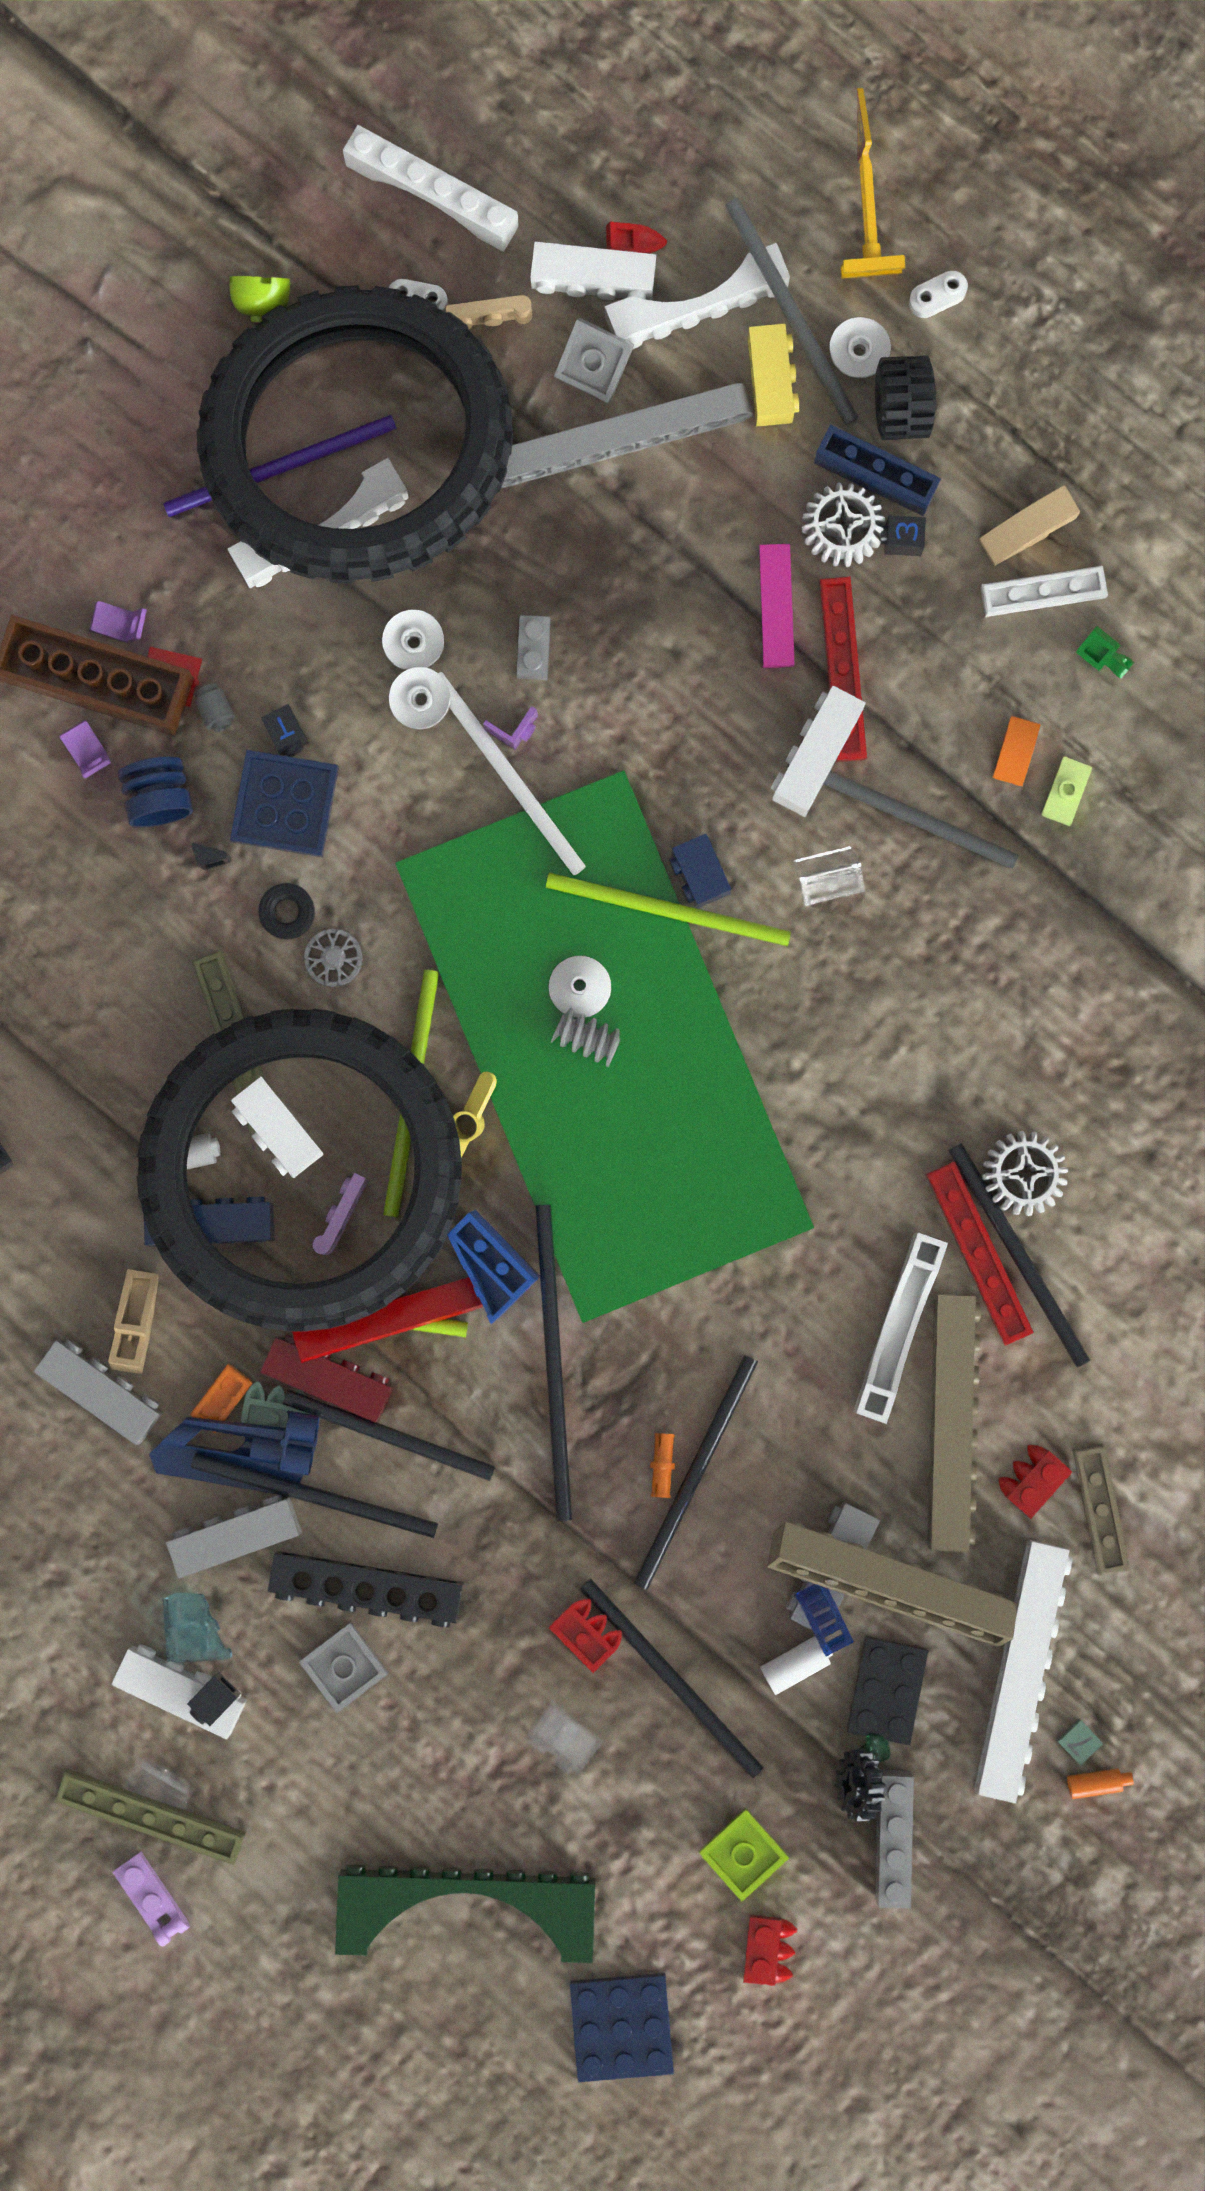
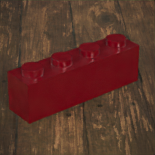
M285 1334L284 1339L275 1337L260 1371L261 1373L370 1421L379 1422L394 1388L388 1385L389 1378L373 1371L370 1376L359 1372L361 1366L346 1359H343L340 1364L330 1359L332 1354L301 1363L293 1336Z

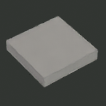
M578 318L554 377L609 403L613 398L635 344Z
M352 1622L299 1661L336 1713L389 1673Z

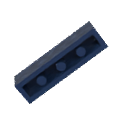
M831 424L816 451L814 464L923 517L941 481L940 477Z
M247 1197L246 1203H234V1198L215 1199V1204L203 1205L202 1199H190L197 1221L212 1244L275 1241L273 1203L265 1202V1197ZM144 1221V1245L149 1247L156 1246L150 1237Z

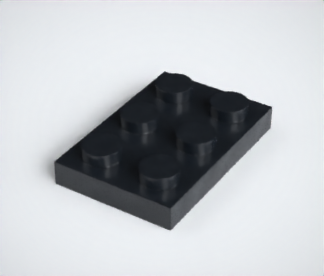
M865 1636L848 1720V1733L905 1745L911 1744L929 1652L928 1649Z

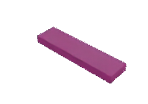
M790 544L759 545L763 668L794 667Z

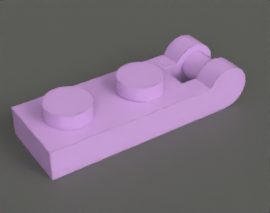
M354 1173L352 1178L347 1177L339 1192L343 1197L338 1206L333 1205L325 1220L329 1225L324 1235L316 1237L313 1241L315 1252L329 1255L334 1251L369 1181L368 1179Z
M141 1851L112 1872L152 1930L153 1936L160 1946L163 1947L169 1943L171 1936L177 1932L183 1933L190 1928L188 1920ZM167 1913L171 1921L164 1926L159 1918Z

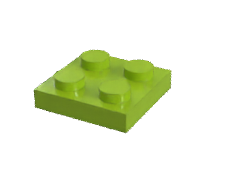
M746 1807L699 1850L702 1858L741 1902L789 1859L787 1853Z

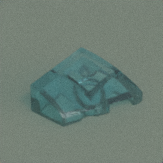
M174 1593L163 1598L167 1662H199L232 1658L231 1649H225L217 1633L220 1627L216 1619L210 1614L209 1604L204 1594Z

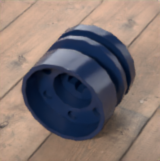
M148 758L119 769V781L124 783L121 787L122 793L134 796L124 804L129 825L133 827L164 825L184 819L193 813L189 791L177 788L186 782V775L181 773L184 766L180 758Z

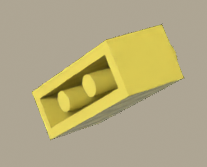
M786 324L749 327L747 340L756 427L793 423L794 413L799 412L798 393H792V383H796L795 364L789 363V353H793L792 334L786 333Z

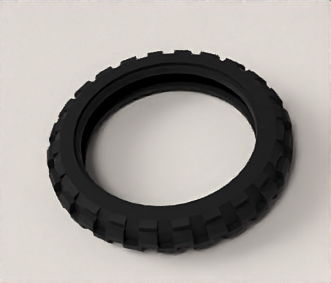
M359 285L336 287L335 292L319 295L317 290L297 297L298 302L285 308L279 305L261 316L262 322L256 327L246 328L232 343L233 349L227 357L223 356L220 358L210 376L212 381L209 389L203 393L198 413L200 421L196 434L200 470L208 493L227 526L241 542L248 544L257 555L271 564H279L288 568L291 573L309 579H315V577L327 578L331 583L353 584L354 580L371 579V582L394 578L395 573L411 569L413 572L432 563V558L443 551H451L466 538L465 534L474 525H479L490 510L491 502L495 494L500 492L506 477L508 460L512 452V413L508 392L501 371L493 361L490 351L480 338L475 337L469 331L468 325L453 313L443 312L437 308L436 303L416 294H413L412 297L402 295L399 289L375 286L373 290H361ZM369 340L404 347L427 359L448 378L461 399L465 411V434L462 449L455 466L441 487L429 499L411 512L395 520L365 528L341 529L319 526L303 521L279 508L262 492L253 479L246 456V437L250 418L256 403L269 383L293 361L311 351L330 344Z
M294 1008L274 1010L270 1013L254 1017L249 1016L231 1023V1026L216 1034L213 1033L195 1046V1049L183 1061L180 1060L166 1077L165 1084L158 1095L156 1094L146 1115L148 1117L143 1133L140 1135L137 1154L138 1175L136 1176L138 1197L141 1202L143 1219L148 1232L162 1259L173 1274L205 1303L230 1317L263 1328L282 1331L330 1329L350 1324L384 1308L401 1294L405 1293L434 1261L453 1224L459 1203L462 1180L460 1141L455 1120L436 1080L424 1064L393 1036L358 1018L341 1015L334 1011L320 1009L295 1010ZM289 1058L328 1060L354 1069L369 1078L388 1095L398 1108L408 1128L414 1154V1180L409 1203L401 1222L388 1241L372 1257L356 1268L334 1278L310 1283H284L264 1279L244 1271L224 1257L210 1242L197 1221L191 1205L187 1184V1160L193 1134L200 1118L214 1098L228 1084L253 1068Z

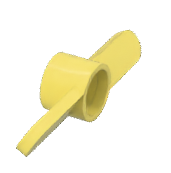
M491 1072L480 1074L464 1109L453 1115L460 1141L461 1158L468 1143L480 1136L484 1130L485 1122L482 1113L497 1082L496 1076ZM461 1115H469L475 1120L477 1128L474 1135L466 1136L458 1129L457 1121Z

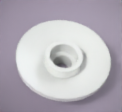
M857 317L844 321L835 329L830 340L829 350L834 365L842 373L854 378H866L876 374L881 357L890 356L891 343L886 330L879 323L869 318ZM855 348H862L865 353L862 356H857L853 350Z
M406 610L395 615L387 623L383 632L382 644L386 656L395 666L403 670L414 667L428 668L437 661L442 653L444 635L440 624L430 614L420 610ZM411 639H418L420 641L419 646L416 648H411L408 643Z
M414 667L402 672L395 679L389 692V704L393 715L403 725L413 729H426L439 723L446 715L450 705V691L444 678L436 671L425 667ZM422 694L426 695V703L424 705H418V696Z
M573 956L565 959L556 966L549 980V994L552 1002L564 1014L570 1008H573L574 1018H577L581 1013L585 1014V1018L598 1013L606 1005L611 993V981L606 969L595 959L586 956ZM577 980H582L585 982L586 987L582 991H577L574 988V983Z

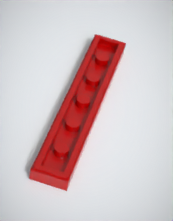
M851 576L820 579L819 586L829 691L832 686H835L862 700ZM863 711L835 762L867 759Z
M955 1161L925 1174L1003 1345L1006 1346L1033 1334L1031 1325Z
M467 1277L395 1299L384 1308L350 1324L330 1329L292 1331V1336L300 1362L303 1363L483 1308V1304L480 1298L477 1297L470 1278Z

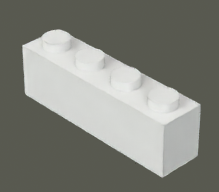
M534 242L530 276L531 289H536L543 294H552L554 291L566 292L572 297L594 295L599 299L608 301L615 298L626 299L631 296L652 301L656 254Z
M832 686L828 694L822 692L814 707L819 712L814 721L808 718L800 733L805 738L800 747L795 745L792 747L785 761L790 764L786 773L782 774L779 772L771 786V789L775 791L773 801L806 817L866 704L864 701L835 686Z
M139 1644L138 1647L132 1646L127 1650L111 1685L227 1740L232 1734L247 1699L240 1695L211 1726L206 1723L202 1725L191 1716L189 1712L191 1708L187 1703L212 1677L196 1671L195 1674L184 1670L185 1665L172 1658H167L165 1661L155 1656L156 1651L142 1644Z

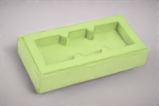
M1063 756L1041 816L1070 826L1093 767Z

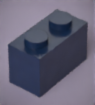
M707 833L672 848L671 854L673 857L669 858V862L676 876L681 874L685 885L681 889L688 904L693 902L698 909L731 894L732 889Z

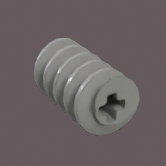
M570 1008L562 1015L551 1042L558 1036H560L561 1047H565L572 1041V1052L575 1053L583 1046V1057L587 1058L594 1051L595 1062H600L605 1056L607 1057L606 1067H609L621 1040L619 1039L620 1029L616 1028L611 1034H608L607 1023L596 1029V1018L585 1024V1014L581 1013L574 1019V1009Z

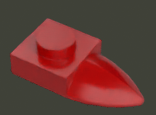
M612 221L606 225V249L650 254L660 250L667 244V240L660 233L644 225Z

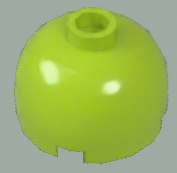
M232 276L230 277L231 301L241 314L251 316V322L261 323V316L279 305H282L284 308L287 306L290 296V279Z

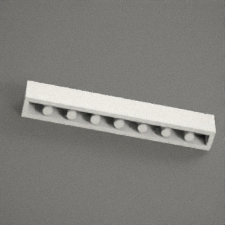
M1027 1539L1014 1602L1018 1603L1014 1636L1004 1646L974 1790L978 1795L1016 1803L1018 1795H1023L1026 1777L1022 1776L1024 1764L1030 1763L1032 1756V1745L1029 1744L1031 1732H1036L1039 1723V1713H1035L1038 1700H1043L1046 1689V1682L1042 1681L1044 1669H1049L1052 1661V1650H1049L1051 1637L1056 1638L1059 1628V1619L1055 1617L1058 1606H1063L1066 1595V1588L1062 1587L1064 1575H1069L1072 1567V1556H1069L1070 1550L1064 1547Z

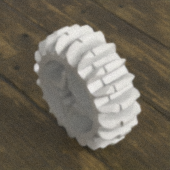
M839 482L836 484L835 492L827 486L824 488V496L816 493L813 498L815 503H807L806 509L809 513H804L802 521L807 523L802 527V533L809 535L805 539V544H816L812 549V554L816 555L822 551V562H826L829 557L834 558V567L838 566L840 559H844L845 566L849 567L852 558L860 564L863 561L862 554L871 557L873 555L872 547L878 548L881 541L878 537H880L881 531L884 530L880 526L884 524L885 517L878 515L882 510L881 505L871 506L875 500L874 495L864 498V487L860 488L858 493L853 492L854 485L852 483L848 485L847 490H843ZM836 505V512L833 517L826 518V521L818 522L820 515L827 508ZM847 505L855 507L862 514L852 513ZM841 514L842 521H844V524L848 526L846 535L844 529L842 528V525L839 524ZM863 528H868L867 535L860 542L854 545L850 544L853 533L860 532ZM822 533H824L825 536L835 537L838 540L839 545L833 544L830 541H828Z
M1024 1131L1018 1132V1142H1016L1012 1134L1006 1135L1008 1146L1001 1140H998L995 1145L1000 1152L989 1150L987 1153L989 1157L994 1159V1162L985 1161L983 1163V1167L992 1169V1173L982 1175L983 1180L992 1179L993 1181L992 1185L986 1187V1191L990 1192L996 1189L998 1193L993 1196L992 1200L993 1202H998L1002 1198L1005 1199L1001 1206V1209L1004 1211L1011 1204H1014V1215L1020 1214L1022 1206H1024L1026 1216L1032 1215L1033 1205L1038 1213L1044 1212L1043 1201L1052 1207L1055 1205V1201L1050 1195L1052 1194L1056 1197H1062L1063 1192L1056 1188V1185H1067V1180L1059 1178V1174L1067 1173L1068 1168H1058L1057 1164L1064 1161L1065 1156L1060 1155L1055 1158L1053 1153L1059 1147L1055 1144L1047 1149L1046 1145L1049 1142V1138L1046 1136L1037 1143L1038 1136L1036 1132L1030 1134L1028 1141H1026ZM1018 1148L1015 1167L1001 1171L1005 1157L1012 1150ZM1028 1149L1039 1153L1046 1161L1048 1167L1035 1165L1031 1160V1154H1028ZM1024 1165L1027 1166L1026 1170L1031 1169V1172H1040L1028 1177L1026 1182L1023 1181L1024 1177L1020 1178L1019 1175H1010L1022 1170ZM1049 1176L1048 1184L1044 1191L1032 1199V1191H1034L1036 1179ZM1002 1180L1016 1182L1020 1193H1022V1199L1012 1195L1005 1188Z

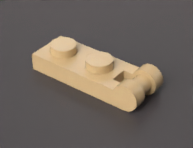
M525 295L445 306L446 313H453L468 325V329L472 328L473 325L479 324L497 326L502 324L503 321L516 320L520 324H527L532 319L531 300Z

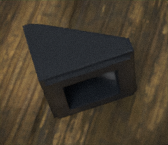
M192 843L197 865L202 870L225 865L232 861L226 851Z

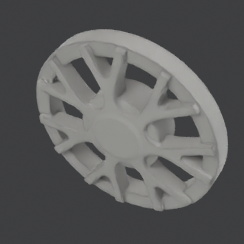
M327 929L317 933L307 944L304 953V963L309 975L316 982L327 987H340L351 982L358 975L363 962L362 950L357 940L351 934L340 929ZM328 935L331 945L323 948L319 939ZM339 935L347 938L342 948L335 945ZM312 948L322 951L320 959L310 958ZM356 948L357 957L346 958L344 951ZM357 960L356 966L352 963V961ZM322 963L325 970L317 976L312 968ZM345 963L355 968L349 976L341 970ZM329 970H337V982H328ZM323 975H325V980H322L320 978ZM341 975H344L346 978L341 980Z

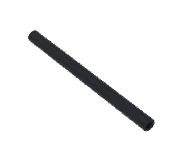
M287 1390L282 1403L288 1407L307 1414L320 1416L323 1420L488 1481L491 1480L495 1469L493 1465L383 1424L375 1423L364 1417L291 1390Z

